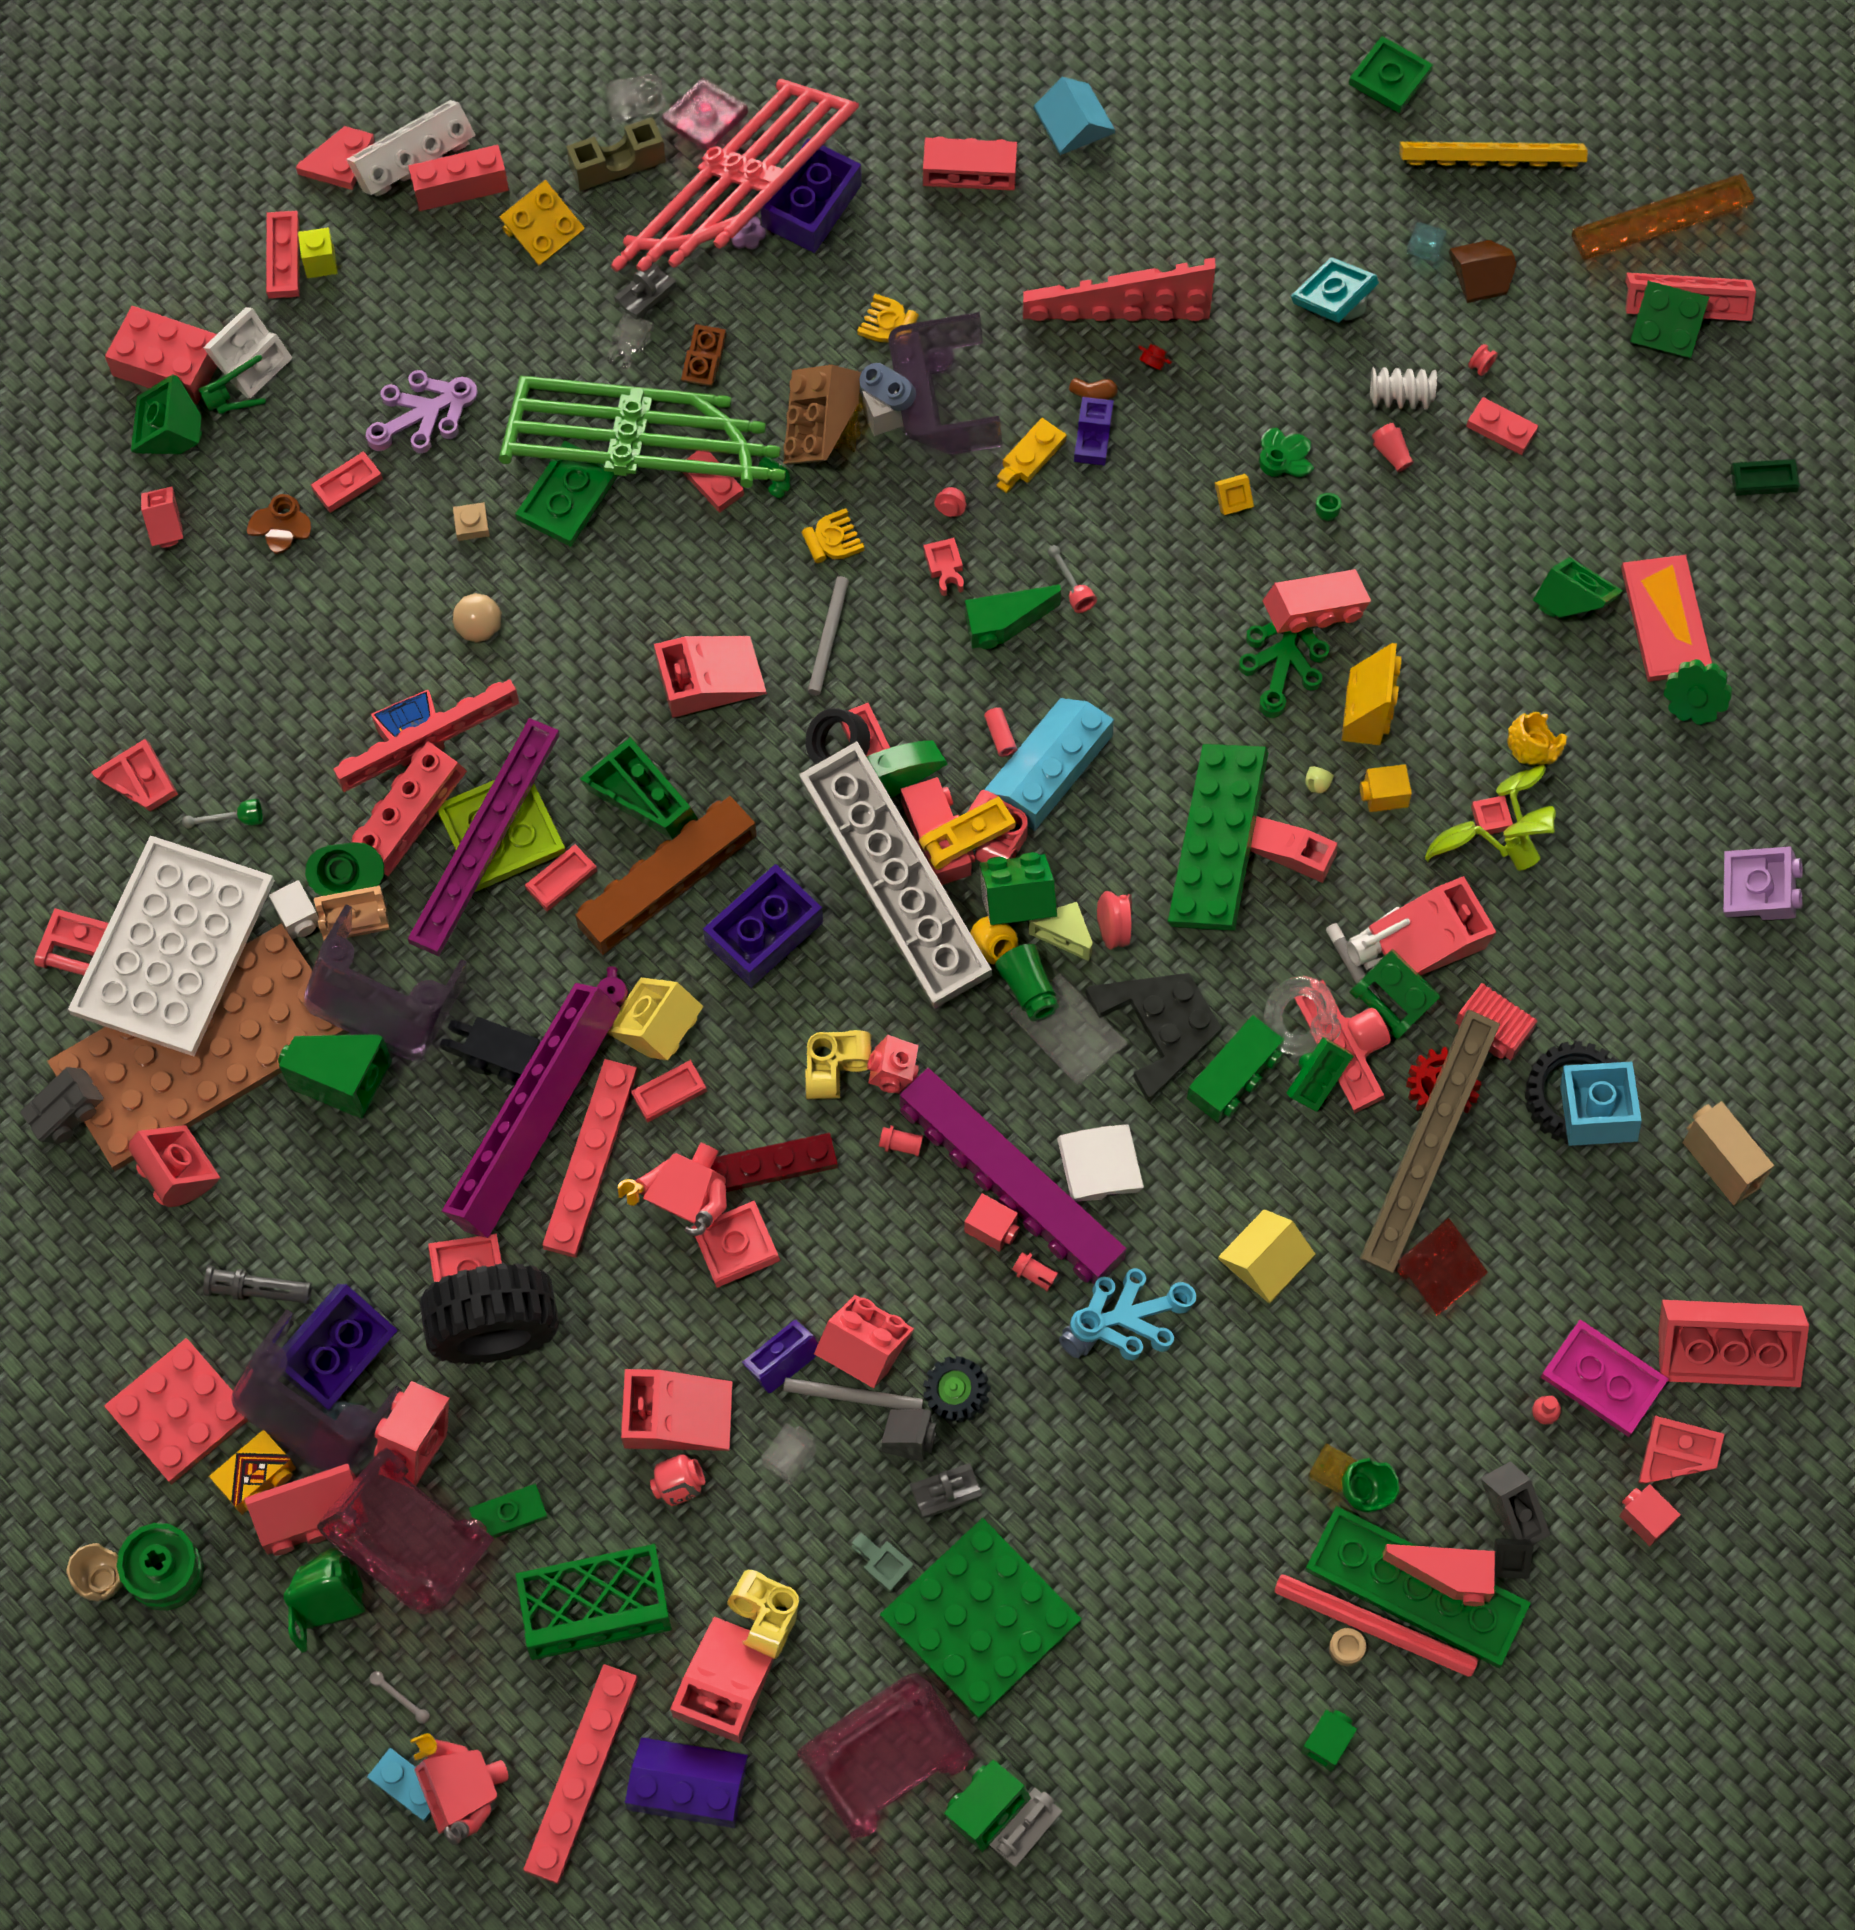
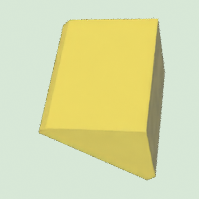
M1264 1209L1222 1252L1218 1259L1270 1304L1315 1257V1252L1292 1220Z

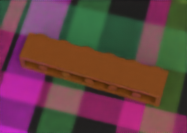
M731 796L723 801H716L708 808L703 817L697 821L692 820L687 823L677 837L661 843L651 857L635 863L625 877L609 883L604 889V893L599 897L583 903L578 909V913L575 914L578 928L604 955L757 837L755 822Z

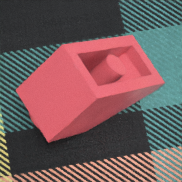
M173 486L142 493L141 511L151 545H160L161 548L176 545L179 542L178 540L183 539V528Z

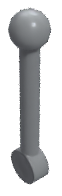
M375 1671L370 1675L371 1684L375 1687L380 1686L416 1715L417 1722L426 1723L429 1720V1712L425 1709L420 1710L385 1681V1677L381 1672Z

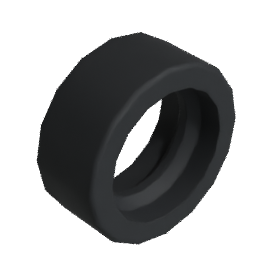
M828 708L816 715L807 729L805 741L808 756L814 764H818L829 757L825 748L826 737L829 730L840 721L847 723L849 727V745L857 741L864 754L867 755L870 748V733L868 725L861 716L840 708Z

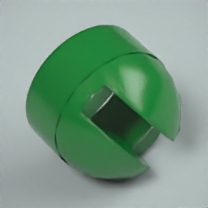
M1333 493L1319 495L1315 505L1317 516L1324 521H1332L1337 518L1341 511V499Z

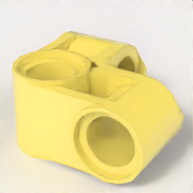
M862 1030L819 1032L810 1037L807 1043L806 1099H840V1071L862 1072L868 1070L867 1063L871 1055V1034ZM823 1046L829 1048L831 1053L825 1057H819L814 1054V1051L818 1047Z
M746 1570L727 1601L728 1606L736 1614L755 1621L747 1640L743 1641V1645L777 1659L796 1622L799 1605L798 1595L792 1588L775 1582L757 1571ZM782 1606L787 1608L788 1610L780 1611L777 1610L776 1607Z

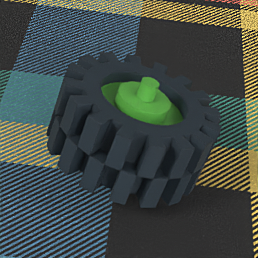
M956 1356V1358L946 1357L942 1363L937 1361L934 1364L936 1368L933 1371L929 1369L926 1374L929 1376L928 1381L924 1380L923 1387L926 1388L924 1397L929 1402L928 1406L936 1414L951 1422L953 1420L961 1423L964 1422V1419H974V1415L977 1412L981 1414L984 1411L982 1408L983 1404H988L990 1399L987 1397V1393L991 1392L990 1386L987 1384L989 1380L987 1375L973 1361L964 1359L961 1356Z

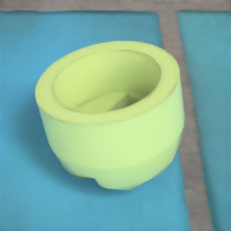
M1311 766L1306 774L1305 783L1309 791L1320 794L1328 790L1334 775L1322 768Z

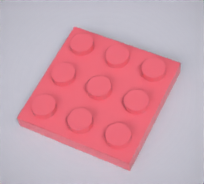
M187 1338L104 1405L107 1411L171 1485L254 1416Z

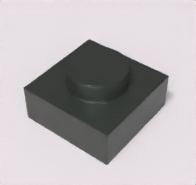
M1495 1539L1494 1577L1529 1579L1533 1551L1531 1541Z

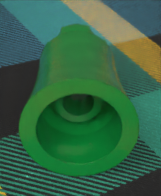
M1024 944L1015 947L996 961V970L1006 981L1020 1007L1027 1013L1030 1021L1043 1020L1055 1013V1010L1059 1008V1004L1035 944Z

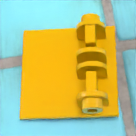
M546 180L499 216L505 224L502 227L508 237L514 235L538 265H541L585 229Z

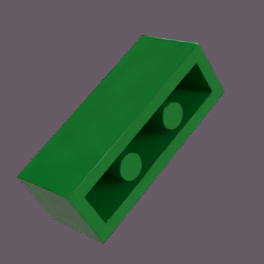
M1252 1015L1188 1087L1187 1099L1217 1123L1225 1115L1230 1118L1240 1107L1242 1102L1239 1099L1245 1092L1248 1091L1251 1094L1259 1086L1263 1079L1260 1075L1266 1068L1273 1069L1284 1056L1282 1052L1284 1038Z

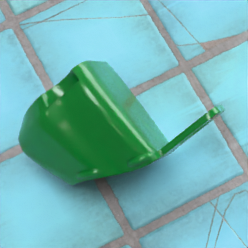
M330 1548L304 1566H300L284 1593V1601L288 1606L289 1636L302 1653L307 1651V1629L347 1620L365 1612L362 1601L364 1589L355 1565L350 1563L348 1556L339 1548ZM295 1622L300 1629L301 1639L297 1636Z

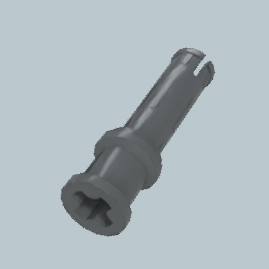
M208 1265L204 1277L203 1293L205 1296H211L212 1293L231 1295L235 1300L243 1299L244 1296L309 1304L312 1283L251 1276L243 1269H237L234 1272L218 1270L214 1265Z

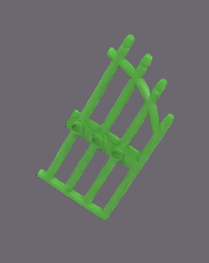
M521 375L519 376L499 455V461L503 464H509L512 455L605 464L604 471L614 472V475L621 476L636 474L637 468L738 477L741 478L740 484L745 488L753 486V479L785 481L786 477L785 470L752 465L751 456L777 458L780 457L781 448L775 445L764 446L763 444L748 443L741 432L765 433L766 423L732 419L714 407H731V397ZM529 389L616 397L620 398L618 407L528 399L527 396ZM652 401L687 404L694 406L706 416L650 411ZM524 411L612 419L615 420L613 429L522 421ZM647 423L724 430L731 441L645 433ZM518 433L605 441L610 442L608 452L516 443ZM642 445L739 455L740 465L640 454Z

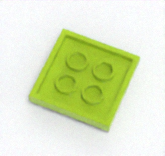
M495 780L446 800L437 811L455 851ZM535 784L532 785L475 892L566 852Z

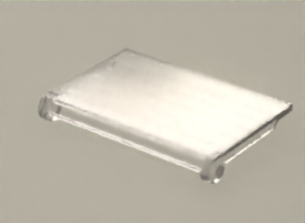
M1059 973L1049 981L1059 1004V1008L1055 1010L1054 1014L1043 1020L1033 1022L1030 1021L1027 1013L1018 1005L1010 1011L1009 1015L1076 1085H1080L1128 1043L1103 1017H1098L1094 1008Z

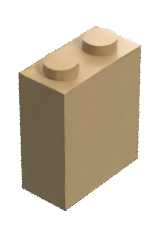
M1722 1101L1713 1108L1708 1104L1693 1115L1694 1121L1686 1128L1688 1133L1682 1143L1733 1206H1735L1762 1187L1774 1165Z

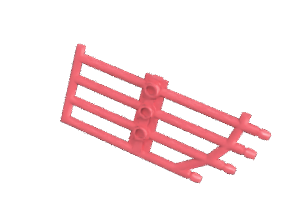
M779 79L776 83V89L778 90L776 95L723 149L713 147L705 153V156L702 158L703 162L698 166L700 172L637 237L625 236L623 244L626 248L621 252L620 256L614 259L611 268L615 272L622 270L627 265V262H630L641 250L649 251L646 254L647 256L643 257L636 266L638 271L644 272L666 251L678 249L668 260L670 266L675 268L684 261L685 257H688L704 242L715 238L714 245L719 249L724 247L730 241V238H733L858 109L859 104ZM792 95L799 97L743 155L736 153ZM811 102L819 103L763 162L755 160ZM831 108L839 110L783 168L776 167ZM713 176L720 178L661 239H653ZM733 182L739 184L734 192L694 233L683 235ZM753 189L760 191L738 215L724 220Z

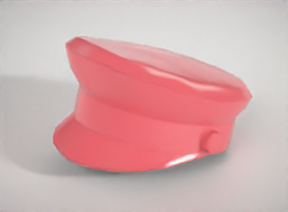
M1105 891L1098 900L1097 920L1106 947L1110 950L1118 946L1124 947L1130 944L1131 894L1117 896L1112 892Z

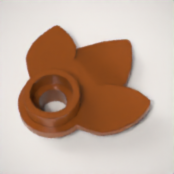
M287 494L275 496L267 508L257 510L252 515L247 526L248 535L266 536L268 547L274 554H280L289 549L294 537L308 539L311 533L309 517L300 512L298 501ZM283 509L290 510L287 513L280 514V511Z

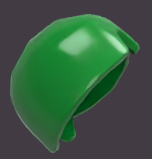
M1370 1458L1361 1459L1348 1466L1343 1474V1496L1354 1509L1361 1512L1374 1513L1395 1502L1400 1492L1399 1478L1389 1463H1378Z

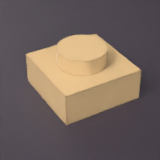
M485 503L453 507L458 541L489 536Z

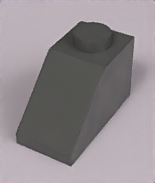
M1511 1461L1481 1477L1490 1506L1511 1539L1530 1540L1532 1544H1535L1551 1535L1531 1479Z

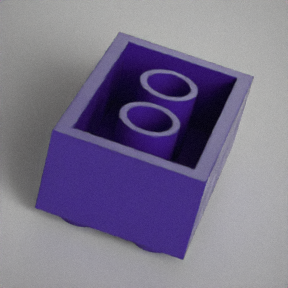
M808 138V139L805 141V143L803 144V146L801 147V149H802L811 139ZM822 145L761 208L762 227L815 253L861 187V164Z
M775 864L703 928L705 944L752 988L823 923L822 907Z

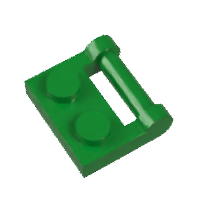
M1393 949L1349 991L1355 999L1359 997L1369 1008H1374L1380 1013L1385 1024L1391 1029L1390 1033L1396 1039L1401 1037L1440 998V995ZM1374 981L1407 1012L1401 1020L1368 988Z

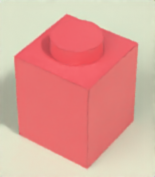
M982 1193L965 1220L964 1232L1000 1252L1005 1243L1012 1244L1019 1232L1020 1227L1017 1226L1018 1213Z
M1649 1484L1642 1492L1636 1487L1622 1501L1626 1507L1620 1514V1517L1651 1546L1676 1522L1681 1514Z

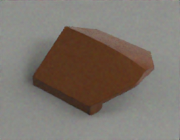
M1491 240L1449 248V254L1466 303L1507 295L1517 266L1511 249Z

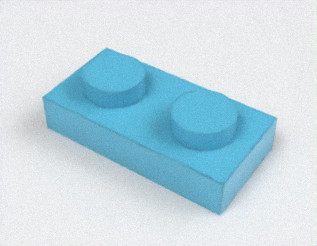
M389 1748L367 1777L414 1815L426 1822L432 1814L414 1770L416 1767Z

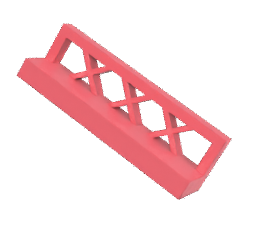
M1642 273L1626 274L1625 282L1628 287L1625 311L1627 314L1639 313L1647 282L1652 281L1709 296L1703 318L1752 321L1756 290L1751 280Z

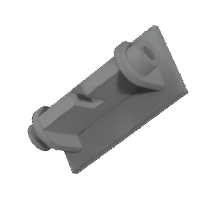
M1035 1787L1029 1793L1031 1797L1029 1802L990 1844L993 1849L1015 1868L1062 1813V1810L1054 1804V1799L1044 1791L1041 1793Z

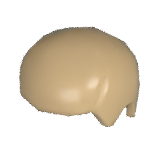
M474 593L463 597L455 606L453 611L454 628L465 640L476 643L490 639L500 629L502 612L497 603L489 596Z
M99 1543L80 1547L69 1558L66 1569L69 1582L75 1592L83 1598L97 1602L113 1597L123 1585L116 1566L117 1553L104 1548Z

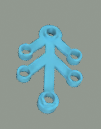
M1133 1268L1126 1273L1123 1279L1124 1288L1115 1309L1101 1314L1105 1301L1112 1297L1116 1286L1112 1279L1100 1277L1093 1286V1297L1088 1308L1080 1309L1074 1313L1070 1321V1329L1074 1336L1081 1341L1094 1342L1100 1339L1119 1348L1122 1357L1131 1361L1136 1360L1143 1350L1141 1340L1134 1336L1126 1337L1109 1327L1120 1325L1151 1340V1345L1155 1350L1165 1352L1174 1341L1173 1333L1167 1328H1158L1140 1318L1169 1310L1174 1313H1186L1191 1309L1196 1300V1292L1189 1284L1178 1282L1171 1286L1167 1296L1132 1305L1137 1292L1143 1288L1146 1282L1144 1272ZM1130 1277L1137 1278L1140 1283H1133ZM1099 1286L1107 1287L1109 1292L1102 1291ZM1174 1298L1181 1299L1184 1304L1177 1302ZM1082 1324H1088L1092 1329H1087ZM1157 1337H1164L1167 1343L1160 1342ZM1126 1345L1134 1346L1136 1348V1352L1128 1350Z

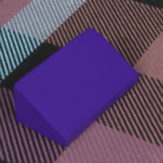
M795 1319L742 1361V1364L762 1388L770 1394L785 1382V1378L792 1377L816 1357L814 1352L818 1342Z

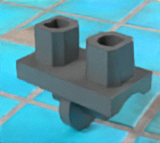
M653 263L648 270L644 272L639 270L633 275V281L614 297L615 303L623 308L632 319L639 322L646 316V312L656 303L663 302L668 297V293L677 286L676 280L666 275L658 265Z
M970 1463L910 1484L922 1519L981 1499L983 1496Z

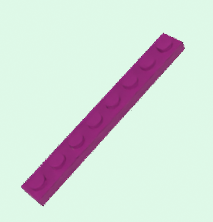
M528 719L408 937L409 944L440 956L560 736L559 730L534 719Z

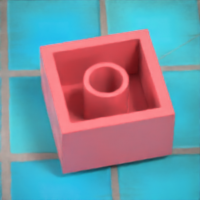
M411 1381L405 1392L400 1391L396 1395L391 1407L392 1412L388 1419L382 1418L376 1428L374 1437L377 1438V1446L374 1451V1457L377 1458V1473L414 1489L447 1437L449 1397Z

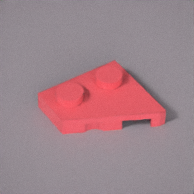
M344 126L296 166L297 173L304 177L353 190L357 179L346 159L374 144V136L372 133Z
M146 739L92 771L96 779L150 812L178 795L152 746Z
M1654 1416L1638 1483L1645 1484L1716 1469L1724 1434Z

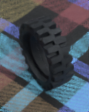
M1574 1041L1573 1045L1565 1042L1561 1043L1558 1048L1553 1046L1548 1049L1546 1054L1543 1053L1534 1064L1526 1083V1108L1528 1112L1532 1113L1531 1120L1534 1124H1540L1539 1130L1544 1134L1550 1132L1552 1139L1556 1141L1559 1138L1565 1139L1564 1144H1568L1565 1119L1554 1113L1548 1106L1544 1096V1082L1548 1074L1557 1067L1566 1064L1582 1065L1618 1062L1614 1056L1611 1059L1608 1058V1051L1602 1048L1599 1052L1595 1050L1596 1045L1588 1043L1587 1047L1582 1046V1041Z

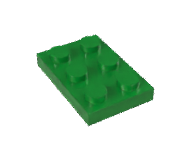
M564 441L560 446L581 449L567 441ZM552 459L515 513L516 520L571 547L619 475H614V472L604 471L605 464Z

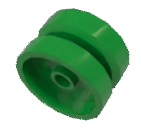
M152 1523L139 1527L126 1538L118 1553L116 1566L120 1581L140 1604L151 1610L168 1611L183 1606L195 1596L202 1584L204 1564L201 1553L182 1530L171 1524ZM163 1564V1567L160 1570H157L158 1567Z

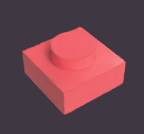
M1505 795L1472 802L1471 809L1476 826H1481L1489 834L1504 832L1513 824Z

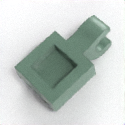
M860 1533L851 1543V1548L861 1557L868 1560V1563L863 1567V1571L889 1593L914 1565L888 1541L879 1549L869 1538Z

